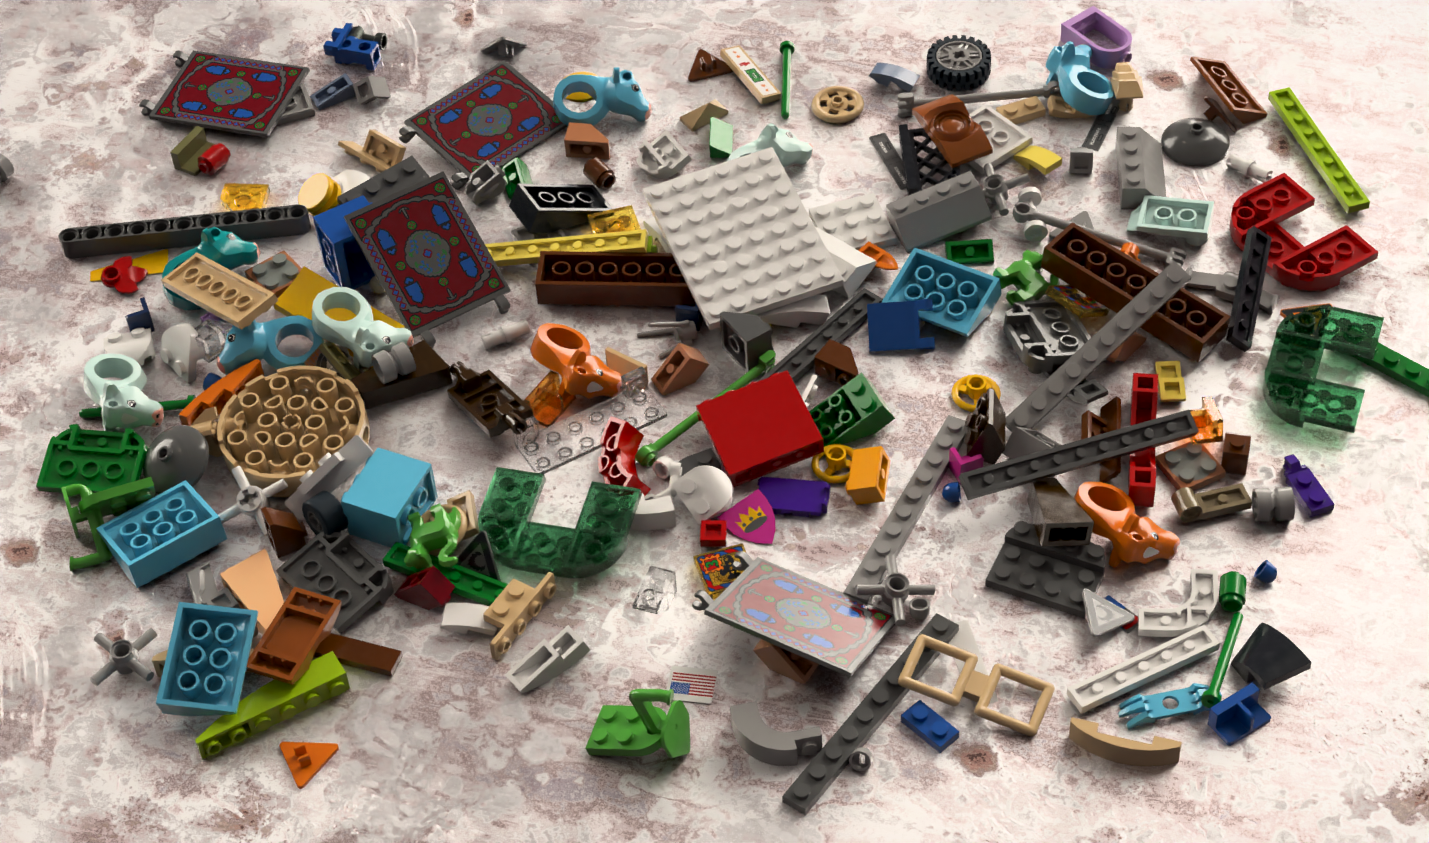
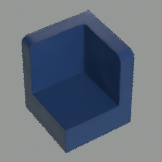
M140 298L143 310L125 316L129 330L131 332L136 328H151V332H154L155 328L145 298Z
M697 304L695 306L676 305L675 307L676 322L693 321L696 331H700L704 318Z

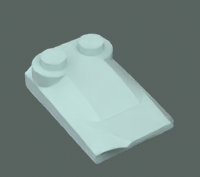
M1144 195L1143 202L1130 214L1127 231L1184 237L1187 243L1191 245H1203L1209 240L1213 221L1214 201Z

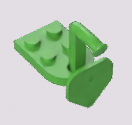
M152 477L93 493L83 484L61 487L76 539L80 538L76 523L88 520L97 553L79 558L71 556L69 561L70 571L107 562L112 558V553L96 528L105 524L103 517L112 514L120 516L129 509H133L155 497L156 493ZM80 494L82 500L78 506L71 508L68 497Z
M673 689L632 690L629 694V700L633 706H602L585 749L589 755L646 756L660 748H663L670 758L688 754L690 752L689 713L681 700L673 701ZM652 702H665L667 705H671L668 714L666 715L662 709L653 706Z

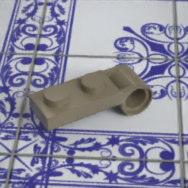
M1243 483L1194 494L1191 488L1185 487L1178 489L1171 496L1172 503L1183 522L1217 517L1251 509L1252 500Z

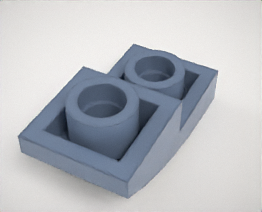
M877 62L869 77L886 87L893 82L899 88L910 92L920 75L897 65Z

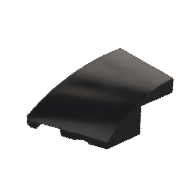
M1263 622L1258 625L1231 661V665L1246 684L1256 679L1264 690L1309 670L1312 663L1289 638L1274 627Z

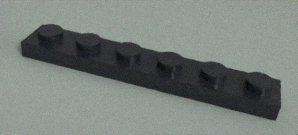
M1255 226L1247 230L1226 341L1244 352L1251 349L1272 240V237Z

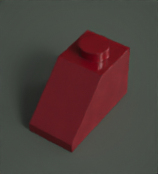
M433 565L407 576L394 595L401 600L426 610H431L436 607H444L450 601V593L455 586Z

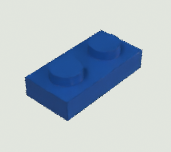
M918 700L901 714V722L939 753L943 752L959 738V730L921 700Z

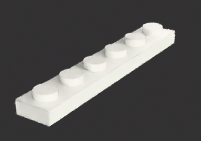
M1204 624L1068 687L1067 696L1082 714L1219 650L1220 643Z

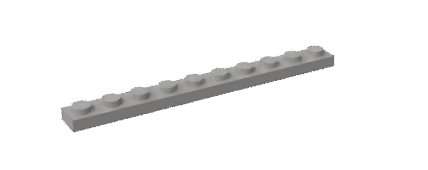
M1173 261L1006 417L1005 426L1011 432H1013L1015 426L1032 429L1069 395L1074 387H1077L1182 289L1192 277Z
M948 415L846 587L844 594L870 604L875 595H856V584H882L887 575L885 557L895 555L897 558L949 468V449L955 447L959 451L965 441L967 434L965 420Z

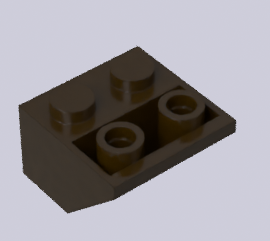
M989 388L984 397L980 396L973 413L970 412L965 421L967 434L964 441L967 445V456L973 457L981 454L984 462L992 465L997 462L1005 450L1006 413L994 389Z

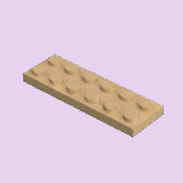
M195 253L161 279L164 287L241 330L249 326L253 320L262 313L267 312L271 306L278 302L275 293L199 253Z

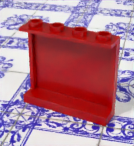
M788 370L774 373L766 379L751 382L745 387L730 390L722 396L707 399L701 404L696 405L699 422L702 421L727 472V476L733 484V488L824 452L823 438Z

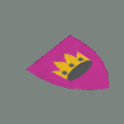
M759 489L717 517L719 520H727V529L743 540L759 544L773 543L775 516L772 506Z

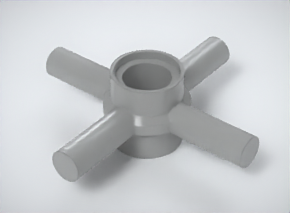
M987 163L984 165L987 177L983 182L984 189H982L984 197L989 199L990 203L997 205L1000 215L1006 216L1009 213L1005 202L1009 198L1008 190L1030 182L1028 173L1005 181L1001 175L995 174L993 165Z
M888 555L885 557L888 573L886 580L882 584H856V595H882L883 602L893 607L895 624L904 625L906 623L903 608L904 601L909 595H935V585H909L908 578L904 574L898 573L896 556Z
M150 628L133 643L125 639L113 642L102 633L96 634L94 641L110 653V662L90 678L91 682L98 686L115 671L120 674L136 672L146 681L152 680L154 672L138 661V652L156 638L157 633Z

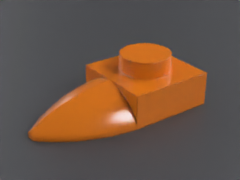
M868 241L858 250L877 261V264L871 271L875 268L898 270V264L893 256Z

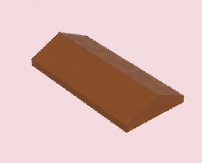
M1194 56L1190 58V61L1231 113L1243 124L1266 118L1267 112L1225 61Z

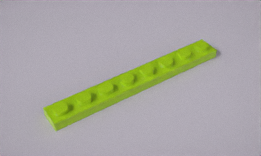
M1287 87L1269 92L1268 100L1347 214L1369 209V199L1291 88Z

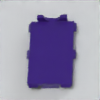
M762 476L758 479L757 485L759 490L772 506L773 513L776 515L793 513V516L809 517V514L820 516L821 513L827 514L831 492L830 484L825 481Z

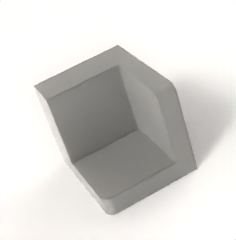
M367 76L353 84L359 105H365L377 98L388 99L391 97L385 77Z

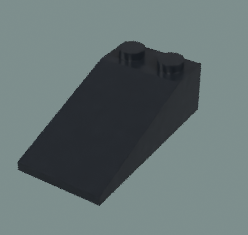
M517 184L509 204L516 217L525 226L526 230L532 234L551 233L610 216L614 213L612 207L594 185Z

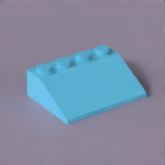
M914 247L882 303L932 299L933 311H919V319L968 337L992 312L1002 294L1000 278Z
M186 480L96 528L110 552L136 588L148 584L155 578L173 570L175 567L195 558L197 555L227 539L218 514Z
M179 602L156 699V704L163 714L189 717L237 714L258 617L257 610Z

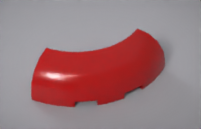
M610 416L600 440L602 451L601 456L598 457L599 473L603 475L606 487L617 496L623 498L643 493L645 497L651 489L638 478L635 455L644 435L627 421Z

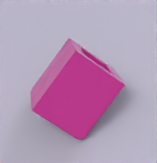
M955 447L949 449V469L960 485L958 477L961 473L983 467L984 458L981 454L973 457L967 455L961 457Z

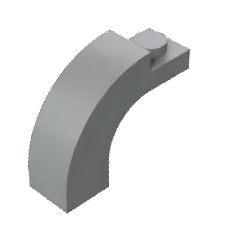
M757 701L730 706L731 725L737 742L745 752L761 762L776 766L798 765L797 756L812 755L820 752L822 749V734L819 726L791 732H781L768 727L760 717Z

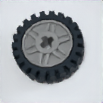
M952 35V39L949 36L944 37V41L939 39L936 41V44L933 43L931 48L928 49L927 75L930 80H933L935 85L939 84V87L942 89L945 86L950 91L953 88H956V91H961V88L968 91L970 86L973 89L978 88V84L983 85L991 73V51L989 48L987 49L985 43L982 44L981 40L975 41V37L970 36L969 39H966V35H961V38H958L957 35Z

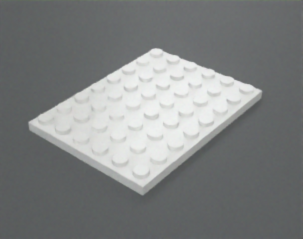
M773 147L643 188V195L709 330L721 327L720 313L722 312L757 315L844 286V280Z

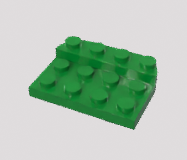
M79 424L69 425L70 429L61 432L57 437L52 436L36 487L38 491L62 493L61 487L83 484L93 493L140 480L148 448L142 437L130 428H125V432L85 430L81 429Z

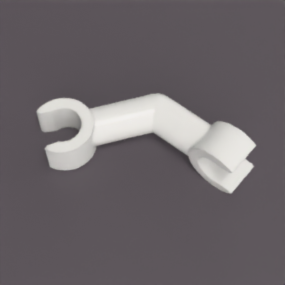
M671 462L669 488L657 495H646L644 497L645 501L669 495L672 498L677 495L671 484L682 476L681 463Z

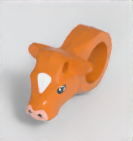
M546 323L539 326L530 349L531 355L540 364L561 375L562 382L558 391V398L561 401H565L570 395H582L588 399L597 396L619 397L624 389V377L619 372L607 367L597 356L592 355L589 341L583 334L560 324Z
M1084 482L1079 486L1074 499L1094 521L1092 533L1112 541L1113 550L1109 559L1110 566L1115 568L1121 560L1127 563L1135 561L1142 564L1155 559L1172 560L1176 555L1180 545L1179 538L1174 533L1160 528L1148 517L1136 515L1134 503L1123 490L1103 482Z

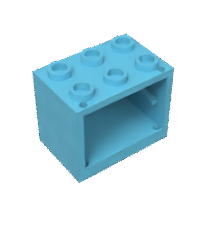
M377 448L374 454L367 459L361 473L357 474L354 478V482L348 492H345L341 498L343 512L348 519V533L387 547H392L395 542L407 545L412 531L408 515L419 512L420 515L424 514L432 507L438 497L432 465Z

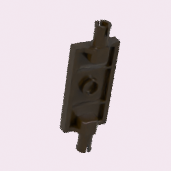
M461 361L457 362L459 367L455 363L451 365V374L458 380L454 387L447 390L449 398L490 438L501 435L508 429H511L516 435L521 434L518 429L522 432L527 430L526 420L534 417L532 408L490 370L478 373L471 368L468 369Z

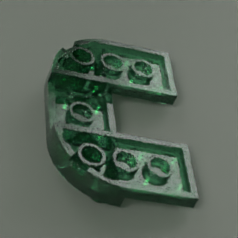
M1324 305L1304 307L1303 312L1295 315L1291 313L1286 316L1276 330L1262 385L1264 399L1272 412L1286 423L1303 428L1304 422L1354 433L1365 390L1316 379L1324 349L1374 360L1384 317Z
M496 467L480 509L478 527L479 532H487L494 559L498 563L515 570L545 575L551 572L557 577L575 579L590 577L605 571L624 554L629 544L627 537L642 496L640 489L592 481L574 529L531 522L546 481L544 474Z

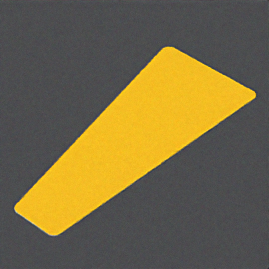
M168 249L132 259V266L147 269V275L163 273L168 263ZM106 267L91 271L90 281H100L102 271Z

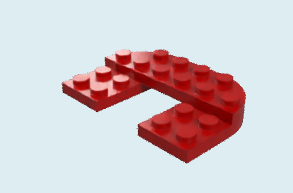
M1282 173L1243 193L1232 207L1229 230L1234 243L1244 251L1247 230L1253 226L1272 237L1266 272L1286 287L1308 291H1326L1340 285L1341 277L1376 260L1379 253L1347 225L1305 247L1283 229L1278 223L1314 206L1315 198L1286 173Z

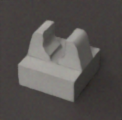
M1086 147L1070 148L1069 173L1092 174L1093 149H1087Z

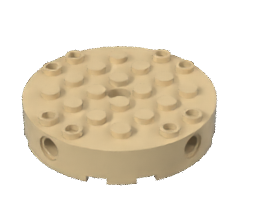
M317 366L277 369L278 373L264 377L262 374L245 384L243 391L238 395L234 394L229 399L219 417L217 438L226 466L233 477L234 475L231 470L241 466L250 486L265 489L275 482L284 479L288 487L274 494L273 497H290L302 484L299 479L310 469L314 473L320 467L318 461L328 452L331 455L338 452L355 435H359L368 445L370 425L365 405L358 389L350 380H345L337 376V372Z

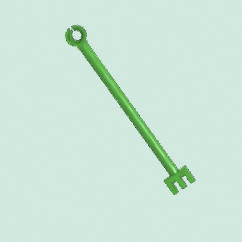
M768 350L760 356L757 366L714 398L722 396L730 390L745 387L759 375L764 376L775 366V351ZM697 411L653 444L650 443L641 447L635 455V460L642 466L651 467L657 461L656 455H658L660 450L699 422Z

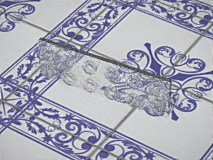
M639 367L622 375L623 393L545 429H539V422L534 416L525 419L528 426L527 430L522 432L518 429L521 432L519 435L513 432L514 443L535 474L541 476L602 448L600 440L610 416L627 421L637 430L666 418L667 411L648 388L646 370L643 367Z

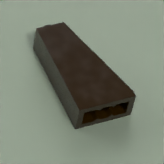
M422 340L409 347L416 364V371L403 376L398 373L396 380L383 384L377 376L374 367L350 379V381L358 389L367 410L452 384L450 366L425 340Z
M1045 478L1031 482L1027 502L1039 544L1042 547L1089 545L1094 521L1056 478Z

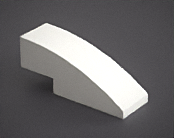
M817 294L757 315L764 323L798 328L801 322L816 325L824 324L830 314L827 295Z
M642 493L593 504L595 521L598 525L624 530L643 531L676 527L675 509L670 495L645 501L644 494Z
M567 625L549 643L546 639H543L509 670L505 676L521 693H525L564 672L586 655L590 648Z

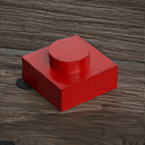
M701 520L700 547H726L727 520Z

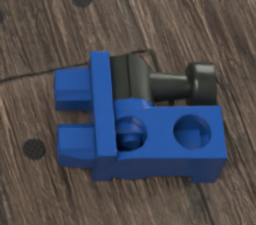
M346 23L343 29H333L332 41H326L323 48L325 55L334 56L335 63L364 64L366 69L374 71L382 59L380 50H385L388 38L386 33L379 32L373 36L365 34L363 28L359 25L358 27H353L352 23Z

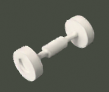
M1036 187L1023 188L1018 194L1019 202L1028 203L1037 211L1036 206L1042 201L1041 192ZM1032 220L1024 226V235L1029 241H1041L1048 234L1047 225L1041 220Z

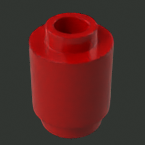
M221 143L212 145L198 157L199 169L205 174L213 175L229 161L231 156L229 149Z

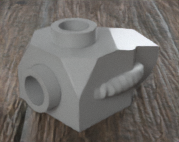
M487 160L471 173L470 179L465 186V193L476 205L493 199L505 190L507 182L503 177L506 174L498 164L494 167Z

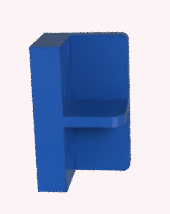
M1253 682L1210 708L1208 725L1229 746L1271 721V715L1258 704L1260 689Z

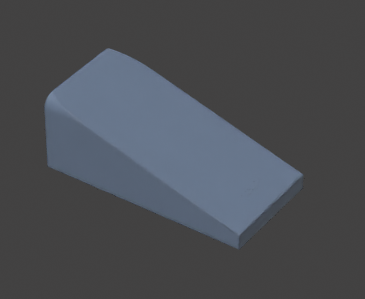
M344 73L312 94L310 98L318 110H322L354 98L356 93L353 82Z

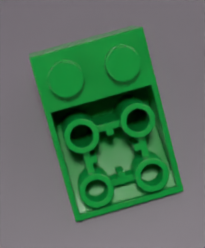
M862 372L809 411L823 438L824 447L831 444L844 445L875 434L895 419L875 386Z

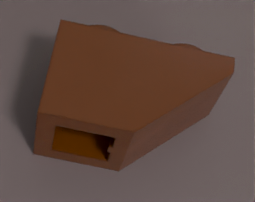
M829 339L814 357L815 374L840 386H844L858 375V369L851 348Z

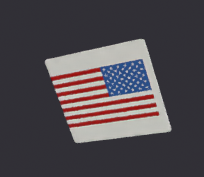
M672 666L667 690H674L673 700L711 704L718 671Z

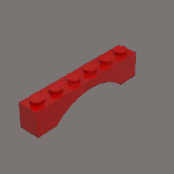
M1133 373L1130 426L1156 419L1158 374ZM1155 447L1129 454L1128 496L1131 498L1134 506L1153 507L1156 489Z

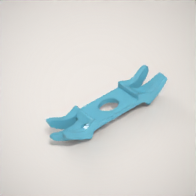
M1193 683L1190 687L1147 696L1135 695L1119 704L1121 710L1118 712L1119 718L1140 713L1127 722L1129 730L1142 723H1154L1157 719L1192 712L1196 715L1203 711H1210V708L1205 707L1201 703L1202 694L1209 689V686ZM1171 698L1178 702V707L1167 709L1163 706L1162 702L1165 699Z

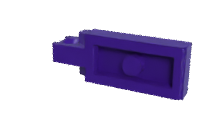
M1294 454L1285 456L1283 465L1286 477L1285 483L1288 487L1292 488L1294 496L1308 516L1314 517L1334 510V502L1306 465L1301 466L1300 461Z

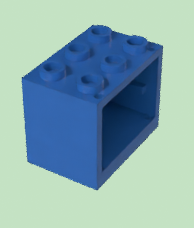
M364 195L313 217L324 268L338 287H348L353 290L368 284L371 278L376 276L343 218L347 214L372 204V202L369 203Z

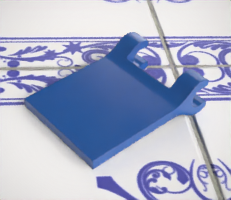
M932 299L867 304L869 352L935 349L934 337L920 338L919 311H933Z

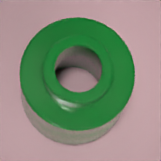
M1230 571L1220 577L1219 603L1222 609L1228 612L1240 611L1246 602L1247 579L1239 572Z

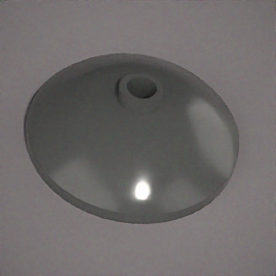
M1184 118L1170 124L1164 130L1161 146L1164 153L1173 161L1186 166L1203 167L1215 164L1227 155L1230 139L1226 131L1213 121L1203 118Z
M177 425L163 431L154 439L145 455L143 475L144 478L152 477L157 494H161L185 480L192 487L198 483L206 470L209 459V447L205 437L191 426Z

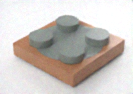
M283 250L247 269L245 275L248 280L275 293L278 298L291 285L302 268Z
M1198 438L1155 456L1156 465L1177 490L1188 487L1195 491L1226 476L1225 469Z

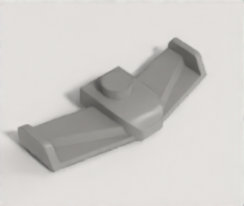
M1192 268L1186 269V272L1192 278L1183 288L1188 286L1215 290L1214 296L1234 301L1239 274L1227 271L1220 275L1193 271ZM1262 290L1259 307L1267 311L1268 315L1271 316L1280 299L1279 295H1272Z
M209 562L186 573L195 604L240 608L239 603L227 587L220 591L217 590ZM256 626L253 638L258 635V630Z

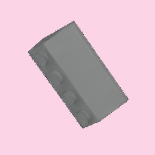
M1117 127L1115 149L1121 209H1136L1143 202L1144 195L1167 197L1161 143L1141 127Z
M971 171L886 204L889 224L907 253L912 252L914 247L922 248L992 219L980 184Z

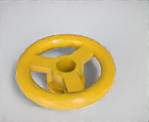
M974 374L960 378L953 385L951 395L958 407L973 412L978 399L989 388L994 389L999 400L1001 391L998 384L991 378ZM959 392L969 395L973 399L974 405L964 402L960 398Z
M842 444L825 446L823 453L812 458L811 467L814 474L819 479L828 483H845L849 480L850 472L841 476L832 475L835 471L842 468H849L850 460H846V454L852 457L854 449ZM825 455L828 468L823 472L819 468V461Z

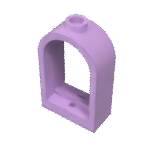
M1095 6L1061 23L1060 41L1064 44L1071 41L1074 43V46L1088 45L1092 50L1090 62L1095 66L1114 69L1116 63L1131 61V33ZM1096 29L1119 45L1120 48H1102L1085 37L1084 34Z

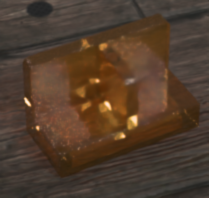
M550 370L524 399V402L532 408L534 415L529 420L547 428H550L576 399V395H570L563 401L562 396L558 394L560 388L559 373Z
M1212 396L1202 397V408L1190 410L1199 430L1196 436L1190 437L1192 444L1223 442V418Z

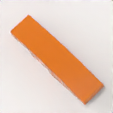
M255 359L232 371L198 395L179 413L181 424L191 426L205 409L216 407L219 416L229 399L234 394L238 395L243 391L246 383L262 374L264 376L261 361Z

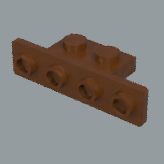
M1116 396L1102 406L1100 417L1089 410L1081 415V440L1121 429V399ZM1121 457L1099 463L1100 482L1107 483L1111 479L1116 478L1121 472Z

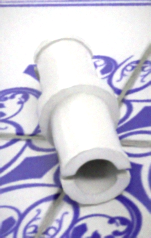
M1232 153L1226 161L1229 162L1226 163L1227 167L1241 172L1247 178L1252 177L1263 183L1272 178L1273 171L1257 165L1254 160H1246Z
M523 319L509 326L502 325L500 326L501 329L481 335V339L487 350L504 342L508 344L514 338L531 333L526 319Z

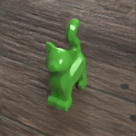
M1026 250L1023 253L1022 260L1014 261L1006 269L997 267L993 272L994 277L1000 278L1001 289L1012 284L1018 289L1017 291L1010 290L1007 292L1006 300L1011 306L1019 301L1039 300L1045 294L1055 291V286H1059L1060 281L1058 277L1051 274L1050 283H1048L1039 274L1043 272V268H1041L1043 254Z
M440 503L430 507V512L435 519L425 524L419 512L408 515L412 531L409 537L411 548L404 558L407 567L413 566L417 569L433 566L429 552L440 548L442 549L438 555L439 564L443 567L456 565L458 558L449 557L457 548L458 530L461 524V513L456 507H452L451 513H447Z

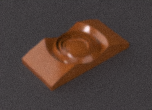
M951 94L912 109V114L951 168L993 153V148L981 125L974 122L964 102L957 96Z
M294 587L248 658L246 671L293 685L309 669L316 649L330 635L342 606L341 600Z

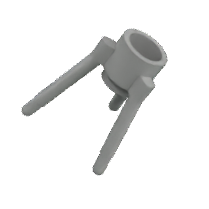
M689 320L681 322H650L648 324L649 327L674 328L646 331L637 334V337L640 338L674 333L676 340H681V344L691 346L692 340L697 339L695 324ZM676 346L659 354L658 357L662 359L670 355Z

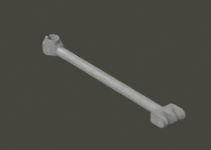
M1051 81L1046 86H1043V88L956 95L964 104L1030 98L1033 96L1049 98L1050 95L1062 97L1058 81ZM912 92L898 94V116H914L912 114L913 108L942 97L914 99Z
M1018 202L1013 208L1012 214L1018 223L1041 220L1047 225L1063 230L1072 223L1037 212L1026 202ZM1078 225L1108 244L1120 248L1123 244L1132 242ZM1132 242L1139 247V254L1164 261V269L1173 261L1182 267L1187 256L1186 251L1172 247L1170 253Z

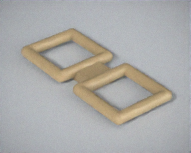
M924 634L917 637L898 678L900 686L951 706H957L961 698L965 697L978 702L974 710L977 716L1030 737L1037 734L1055 690L1053 684L1002 664H995L990 675H985L974 670L978 662L976 654ZM925 647L965 662L951 694L911 678ZM1001 676L1042 691L1029 724L987 708Z

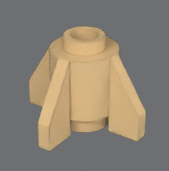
M216 407L205 409L191 424V427L198 430L205 437L209 447V454L220 457L223 455L217 438L218 421H214L219 419Z

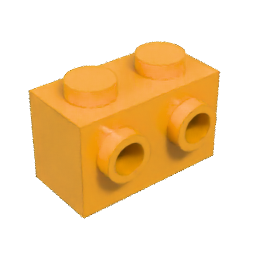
M882 446L853 450L852 460L849 462L850 475L849 480L846 481V491L856 505L885 502L891 460Z

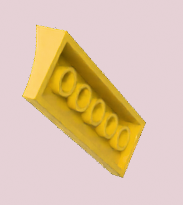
M303 266L291 285L277 298L278 302L274 304V309L285 316L299 315L312 320V305L318 293L338 286ZM371 306L373 321L380 320L395 328H404V325ZM333 308L325 312L329 318L336 321H347L356 317V314L345 308ZM348 349L349 355L353 357L354 353Z

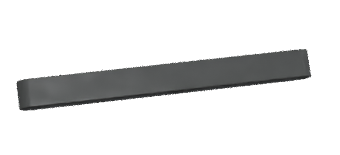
M296 204L74 227L62 230L58 238L64 256L74 259L198 246L202 242L201 233L205 228L217 227L222 231L232 232L242 240L247 241L303 235L310 231L311 224L307 208L304 205Z

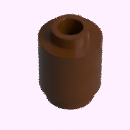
M593 158L585 163L583 174L594 185L604 190L612 187L616 177L613 170L602 160Z

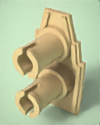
M1130 62L1116 63L1115 71H1112V78H1110L1116 100H1120L1119 108L1126 111V104H1128V111L1133 109V99L1143 98L1142 77L1139 76L1137 70H1134Z

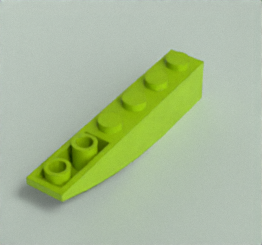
M331 651L312 660L309 669L293 685L274 679L241 700L238 705L237 714L219 717L195 739L201 758L204 759L215 755L231 745L240 743L254 734L265 731L277 723L290 719L300 712L313 708L319 703L349 690L347 674L334 652Z

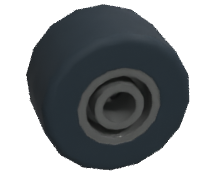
M323 490L302 504L303 516L310 529L316 535L324 532L325 535H331L334 532H341L348 528V519L343 512L342 505L330 492Z

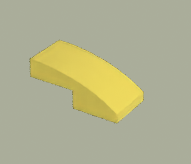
M1030 145L1013 157L1014 160L1026 169L1030 170L1035 167L1044 175L1062 165V158L1039 146Z
M1180 361L1155 362L1154 369L1155 374H1158L1160 402L1186 401L1184 377L1181 375Z

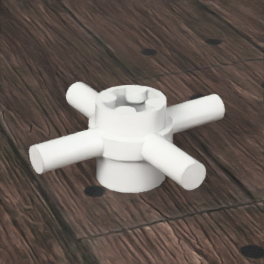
M237 466L231 470L241 489L237 495V504L221 512L218 516L222 523L240 513L255 516L264 536H268L261 508H269V497L284 490L288 485L284 479H281L265 489L250 486L241 466ZM257 495L258 498L253 500L256 506L251 508L248 501Z

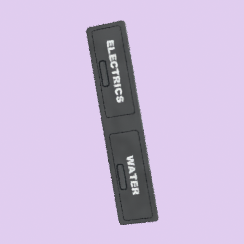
M1116 97L1112 100L1104 114L1097 115L1082 147L1099 151L1120 109V100H1116Z
M886 133L870 136V141L899 189H907L903 161Z

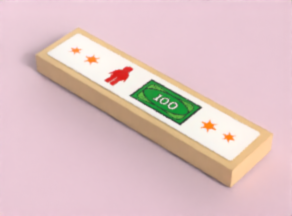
M740 45L721 49L720 56L761 104L780 100V91Z

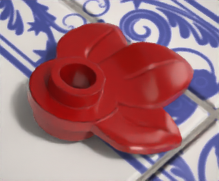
M125 256L115 260L112 266H108L102 271L101 281L104 286L114 287L119 293L131 294L138 291L137 284L146 278L148 271L141 267L132 266V257Z

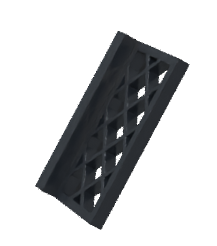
M907 124L898 125L908 196L924 190L922 186L926 182L936 185L961 175L960 165L954 167L950 172L942 169L949 163L937 147L932 149L927 146L932 140L923 128L908 130ZM923 136L926 139L921 143L915 140L914 137ZM921 150L928 153V155L925 158H922L917 154ZM934 157L942 160L937 165L929 162ZM924 166L931 169L927 175L919 171ZM936 173L944 176L940 181L932 178Z

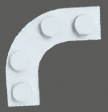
M1191 569L1190 598L1185 604L1177 608H1138V636L1178 637L1206 624L1215 613L1218 603V570Z

